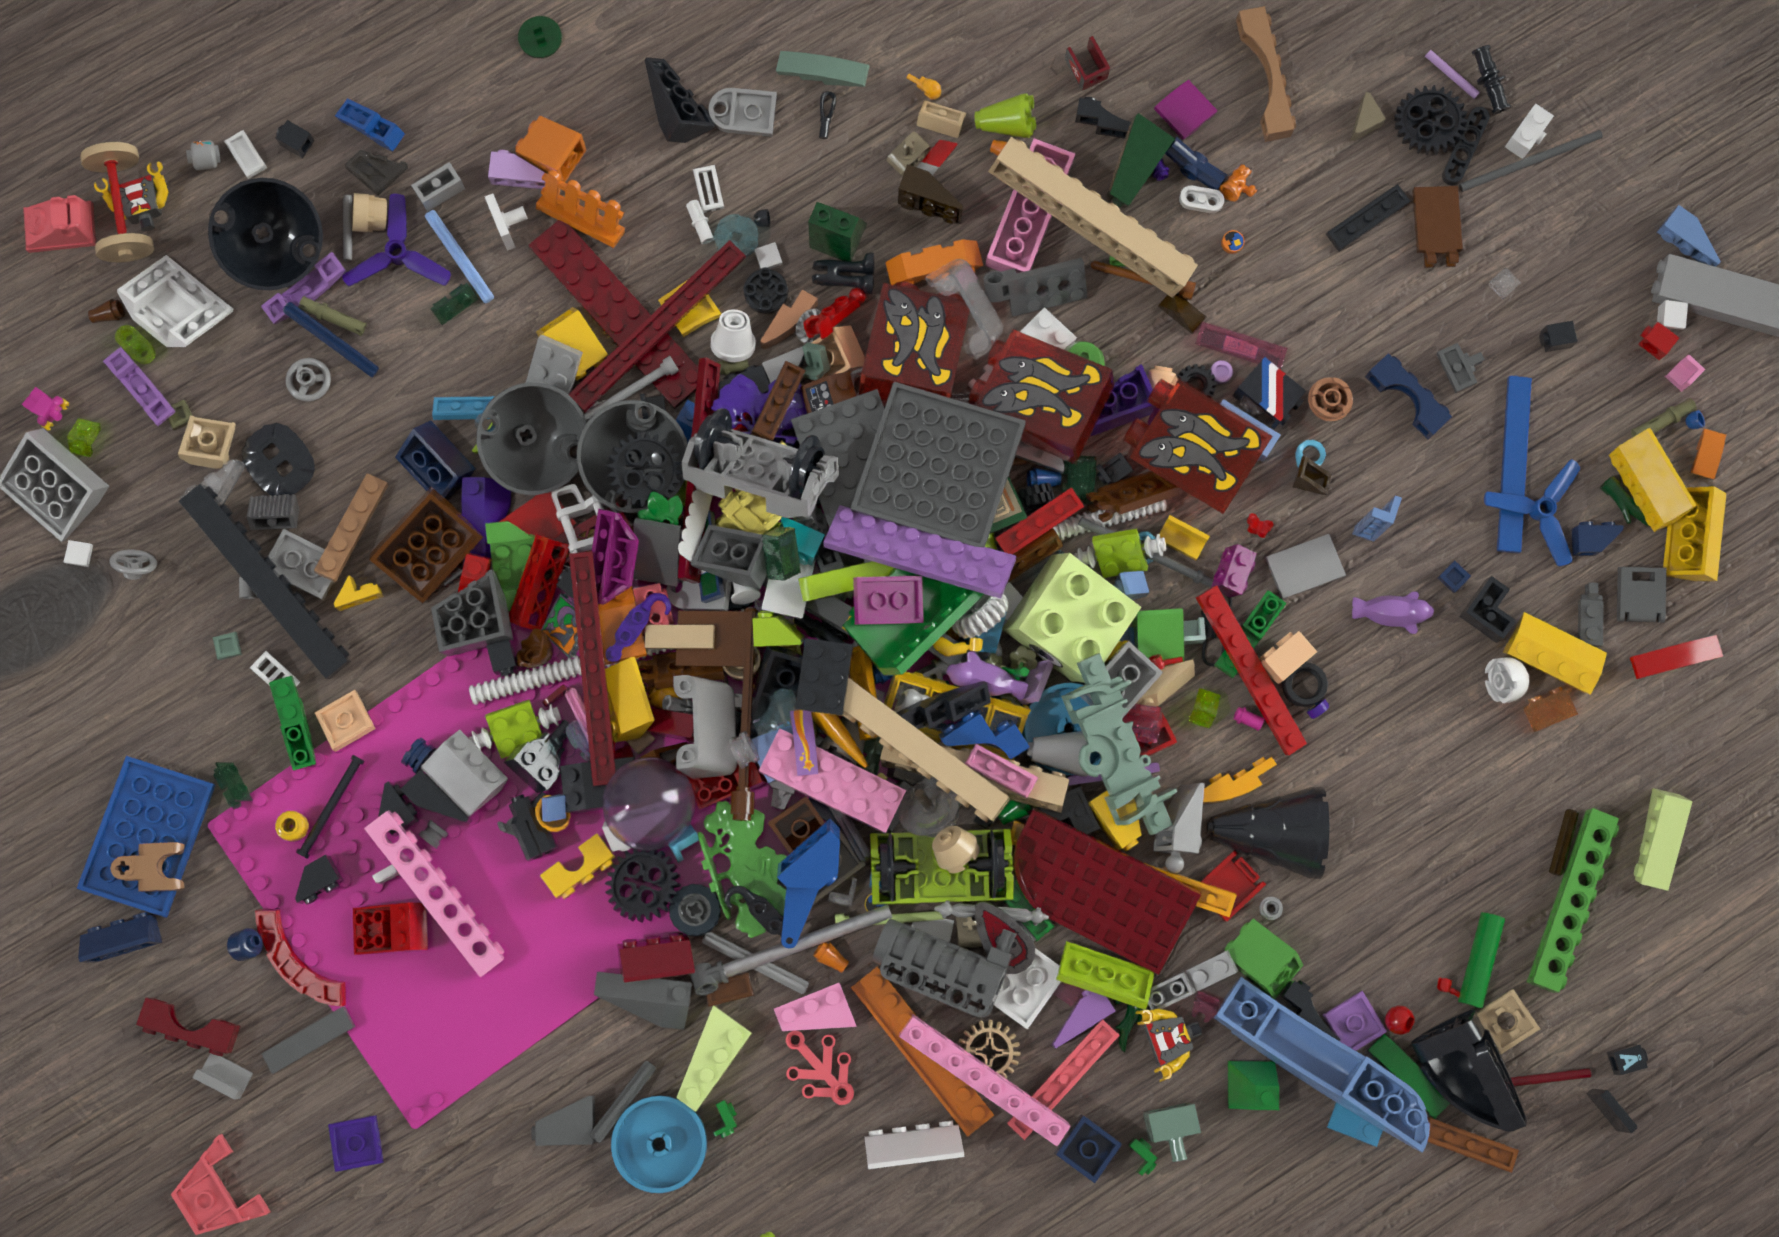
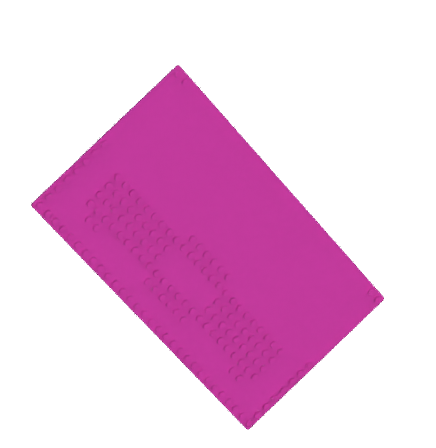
M713 495L709 510L714 512L716 521L723 514L722 508L718 506L722 498ZM818 505L817 508H821L822 513L824 514L822 506ZM683 507V512L681 513L682 516H683V518H684V509H685L684 507ZM637 579L632 581L633 589L657 584ZM682 582L678 583V586L675 588L676 593L681 591L683 587ZM661 584L662 589H667V585ZM761 586L759 590L760 597L753 602V605L748 607L762 606L766 587ZM556 588L544 625L549 617L554 616L555 612L553 609L560 596L574 607V601L559 588ZM544 589L538 593V603L545 598ZM854 596L851 600H849V598H846V601H844V603L853 608ZM671 603L674 624L670 625H678V611L685 610L677 608ZM570 607L560 609L557 618L559 626L567 631L566 635L564 636L560 633L551 634V636L557 637L563 646L570 639L571 634L568 631L572 629L564 626V616L568 613L572 614V625L576 626L575 611ZM804 610L807 616L822 623L821 619ZM537 611L531 614L529 624L536 625L538 619ZM786 615V616H783V617H785L786 619L794 618L793 616H790V617H787V615ZM511 623L514 639L511 642L516 656L517 652L522 648L521 641L529 637L532 629ZM548 623V627L546 628V630H549L550 633L551 630L555 629L553 627V623ZM796 625V628L804 635V640L806 638L818 640L809 637L805 630ZM848 636L847 640H843L848 644L855 642L850 636ZM548 637L553 646V655L543 666L546 667L548 663L553 665L555 661L560 663L562 659L567 661L569 657L574 659L576 655L580 657L577 642H575L571 652L567 655ZM804 641L800 645L802 656L804 652ZM756 646L762 660L767 646ZM487 647L447 656L368 711L376 728L375 730L336 752L332 750L328 740H326L314 749L315 765L293 771L290 765L208 823L209 830L262 908L280 910L283 931L297 957L317 974L328 979L345 982V1007L356 1026L347 1033L413 1129H417L597 1000L599 997L594 995L597 972L621 974L617 944H621L626 939L644 941L649 936L666 938L672 933H682L673 925L669 911L660 910L661 918L653 914L651 922L644 917L643 923L637 921V917L634 921L628 919V916L624 918L620 915V912H616L613 909L616 904L612 905L608 902L613 896L606 894V891L611 889V887L605 884V882L612 880L607 875L608 872L614 873L615 869L612 866L604 871H601V869L593 874L594 878L585 885L580 883L574 887L575 892L566 899H563V897L557 899L540 875L558 861L568 871L579 870L583 866L584 856L578 847L596 833L601 836L611 850L602 829L606 817L630 811V806L571 813L569 825L564 830L552 832L558 849L546 855L542 854L543 856L528 862L517 838L500 831L497 823L498 821L507 823L513 817L508 806L512 803L511 799L524 794L525 797L528 796L533 801L540 793H536L504 763L508 757L501 759L495 741H493L490 750L484 746L481 747V752L508 780L502 791L470 816L472 820L470 824L420 808L406 795L402 797L407 804L411 802L416 808L418 814L415 816L419 820L405 831L410 830L418 840L416 845L419 849H425L433 859L430 863L435 869L439 867L447 877L444 881L449 887L454 886L461 895L459 900L464 906L468 904L476 914L473 918L478 924L483 923L490 932L488 935L493 943L497 941L505 951L502 954L504 959L480 978L428 910V950L354 955L353 908L408 902L422 903L401 875L383 884L375 882L372 875L392 864L364 829L378 818L384 784L389 781L394 785L397 783L402 788L416 774L412 771L413 768L410 766L406 767L401 763L406 751L411 749V745L421 737L428 746L432 745L437 750L444 741L458 730H461L468 738L472 736V731L476 734L481 733L482 728L491 732L485 714L529 699L535 715L539 716L538 713L541 707L545 711L550 708V706L545 707L543 705V700L563 684L569 689L575 688L584 703L582 676L577 674L575 678L570 676L567 680L565 678L560 682L555 680L553 684L548 682L546 686L541 684L539 688L534 686L532 690L527 688V691L520 690V693L513 692V695L506 694V697L499 696V699L493 698L492 701L486 700L485 703L473 704L469 692L470 685L475 687L477 683L482 685L484 681L489 683L491 679L496 681L498 677H501L500 674L496 675L493 672ZM666 649V652L662 650L659 651V654L676 652V649ZM926 651L907 672L914 673L930 665L931 660L939 659ZM648 654L645 658L640 657L636 662L639 660H652V656ZM519 667V669L513 671L517 675L519 671L524 673L527 669L532 671L533 668ZM725 670V679L714 680L731 686L734 694H742L743 681L732 679L726 674ZM758 673L753 677L754 685L756 683ZM948 674L943 675V680L949 681L950 685L954 686ZM892 678L884 684H875L877 699L883 704ZM563 695L552 706L553 708L558 707L561 719L570 723L568 727L572 725L574 730L563 741L562 747L565 748V751L561 755L560 766L591 762L589 743L565 695ZM896 696L891 709L893 711L898 701ZM960 718L955 722L947 719L943 723H946L947 725L950 723L956 724L962 719ZM555 723L549 724V729L543 727L542 724L539 725L542 734L547 732L550 735L558 727ZM651 733L656 740L641 754L638 755L632 747L631 749L637 761L638 758L654 749L686 741ZM818 734L823 739L827 736L826 734ZM626 741L616 742L615 750L629 744ZM352 755H355L365 762L363 765L360 764L308 853L310 854L309 858L307 859L297 854L296 850L302 847L352 761L350 758ZM880 760L878 774L883 773L886 776L888 768L882 767ZM561 774L548 790L543 791L546 795H563ZM887 778V781L894 785L899 782V780ZM766 783L750 790V792H755L754 809L765 815L764 829L755 844L759 849L768 846L775 850L777 855L784 854L788 856V851L768 824L770 820L784 810L771 806L773 789ZM691 789L673 797L654 802L655 804L668 799L672 800L669 813L662 819L666 829L650 837L641 838L627 851L633 854L634 847L638 848L640 852L643 846H646L649 851L654 847L658 852L663 851L666 853L665 857L669 856L673 860L670 864H675L678 868L674 872L680 874V877L675 879V881L681 884L680 887L674 888V891H678L681 887L688 886L689 884H701L710 888L709 883H712L713 880L710 872L703 869L701 861L705 860L699 840L680 851L684 860L678 863L665 837L691 824L697 834L698 832L704 834L709 847H713L716 835L710 833L705 828L704 820L706 815L716 810L717 803L699 810ZM795 791V794L791 795L785 810L806 795ZM731 798L724 800L731 805ZM296 811L307 818L309 830L302 840L290 842L282 839L277 834L275 823L282 813ZM430 820L448 833L446 838L440 840V845L437 849L418 835L428 827L427 823ZM722 828L717 830L718 835L722 833ZM388 832L387 838L391 843H396L399 840V835L394 837ZM728 833L721 838L723 844H720V847L728 843L730 839ZM728 847L724 849L725 852H731ZM405 848L402 851V858L408 862L412 861L414 858L413 851ZM617 850L612 852L615 856L612 860L613 864L619 865L618 856L623 859L626 858L625 851ZM718 853L713 856L718 874L730 869L731 863L725 854ZM324 855L331 856L343 878V881L338 883L339 887L329 893H326V891L317 895L319 899L309 905L297 903L295 897L304 867ZM640 865L634 867L633 875L639 872ZM419 867L416 870V876L420 880H426L428 870L424 867ZM661 871L655 873L654 881L660 878ZM625 878V881L633 882L638 886L644 885L657 891L661 890V887L652 886L647 882L641 883L631 878ZM728 878L721 880L726 894L728 889L734 885ZM433 886L430 893L432 897L438 899L442 897L443 890L439 886ZM632 887L626 890L625 897L631 895ZM653 893L647 896L646 903H650L653 900ZM453 904L446 905V915L449 917L456 916V906ZM462 923L459 930L463 935H470L472 927L468 923ZM481 941L474 944L475 952L478 954L485 953V943ZM329 1005L333 1012L341 1008L340 1006Z

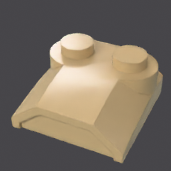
M190 415L178 452L179 458L191 465L216 469L226 466L229 462L228 453L236 424L234 422L228 423L197 418Z

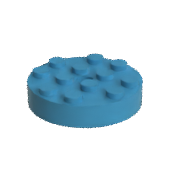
M1076 683L1057 684L1045 689L1039 702L1029 703L1028 707L1031 711L1022 732L1026 742H1032L1034 737L1063 734L1062 731H1064L1066 723L1072 726L1073 732L1082 731L1079 724L1072 723L1061 696L1084 685ZM1080 696L1070 699L1073 710L1090 706ZM1094 751L1090 754V763L1098 765L1101 761V756L1098 752ZM1035 762L1039 767H1041L1042 769H1044L1045 771H1047V772H1049V773H1052V771H1055V772L1063 773V774H1065L1066 776H1073V775H1074V774H1071V773H1068V772H1065V771H1062V770H1059V769H1055V768H1052V767H1049V766H1046V765H1043V764H1040V763Z
M651 1096L634 1103L620 1116L613 1130L611 1152L615 1166L628 1183L646 1192L666 1193L684 1186L698 1173L707 1152V1134L700 1116L679 1099L671 1096ZM663 1137L666 1144L664 1150L659 1151L654 1148L653 1142L655 1138Z

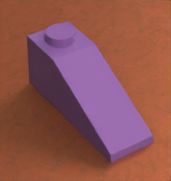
M1088 990L1081 992L1083 997L1075 1004L1052 1042V1046L1054 1048L1061 1046L1114 1013L1115 1009L1106 996Z

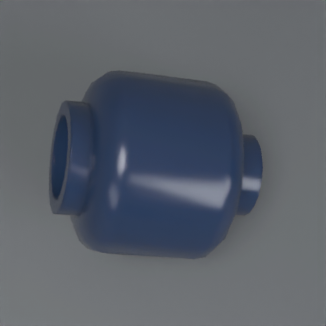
M245 928L231 934L227 941L228 953L237 961H246L258 956L263 947L260 934L252 928Z

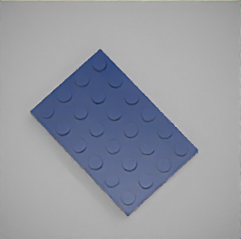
M126 756L77 889L167 918L177 891L138 892V881H126L115 878L111 873V864L116 858L121 856H138L139 844L178 842L184 844V852L180 855L168 857L163 862L162 871L170 879L181 880L216 785ZM126 865V867H122V871L125 872L130 867Z

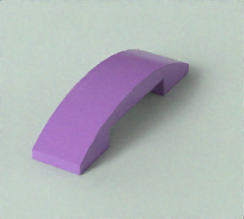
M333 252L314 265L316 269L283 294L278 292L261 305L273 324L289 318L283 312V308L288 302L298 307L303 296L315 301L343 275L346 270Z
M122 347L103 361L157 426L176 412Z

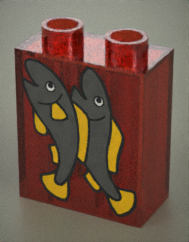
M901 281L894 285L883 283L861 373L859 395L877 389L881 401L887 403L893 383L897 382L951 398L972 301L963 300L959 294L952 291H941L938 294L920 291L917 286L909 282Z
M1012 329L1006 342L997 340L993 345L988 358V365L992 366L993 369L987 381L978 379L970 392L968 403L1025 420L1026 425L1020 440L1021 442L1077 464L1114 388L1113 370Z
M1177 375L1174 376L1171 383L1161 378L1147 399L1148 403L1155 406L1147 422L1136 418L1123 438V441L1131 446L1128 450L1129 458L1224 514L1273 436L1268 430Z

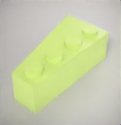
M1655 788L1652 789L1643 840L1640 847L1639 861L1634 869L1635 880L1640 884L1669 890L1693 801L1679 794Z
M713 1005L676 1098L696 1112L752 1035V1032Z

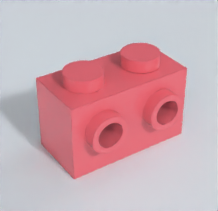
M660 583L633 589L637 606L654 593H662L668 597L667 589H662ZM662 601L654 602L647 625L674 624L672 611L665 615V603ZM645 626L644 629L642 630L644 636H645V628H646V626Z

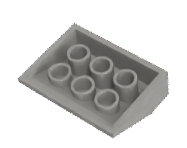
M45 429L25 433L0 476V489L61 542L65 541L99 504L109 487L107 483Z

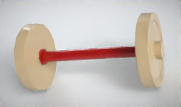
M106 142L87 147L81 152V165L93 172H108L118 235L103 238L96 243V256L107 262H129L148 257L154 251L153 240L143 234L127 233L117 171L126 170L138 163V149L131 144L122 142Z

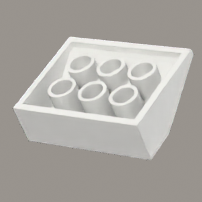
M952 1120L939 1122V1127L930 1128V1124L915 1125L916 1130L909 1131L906 1130V1126L892 1128L893 1133L883 1134V1130L869 1131V1136H864L868 1169L964 1157L959 1125H953Z

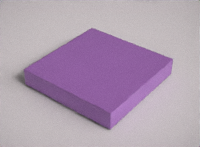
M1363 991L1358 992L1322 1014L1330 1030L1340 1038V1042L1355 1051L1387 1032Z

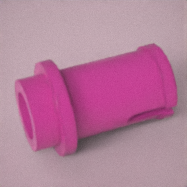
M1238 707L1233 717L1236 723H1243L1259 731L1263 725L1264 717L1247 711L1246 707Z

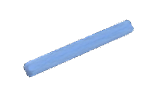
M431 210L426 213V220L482 301L488 303L493 300L492 292L436 211Z

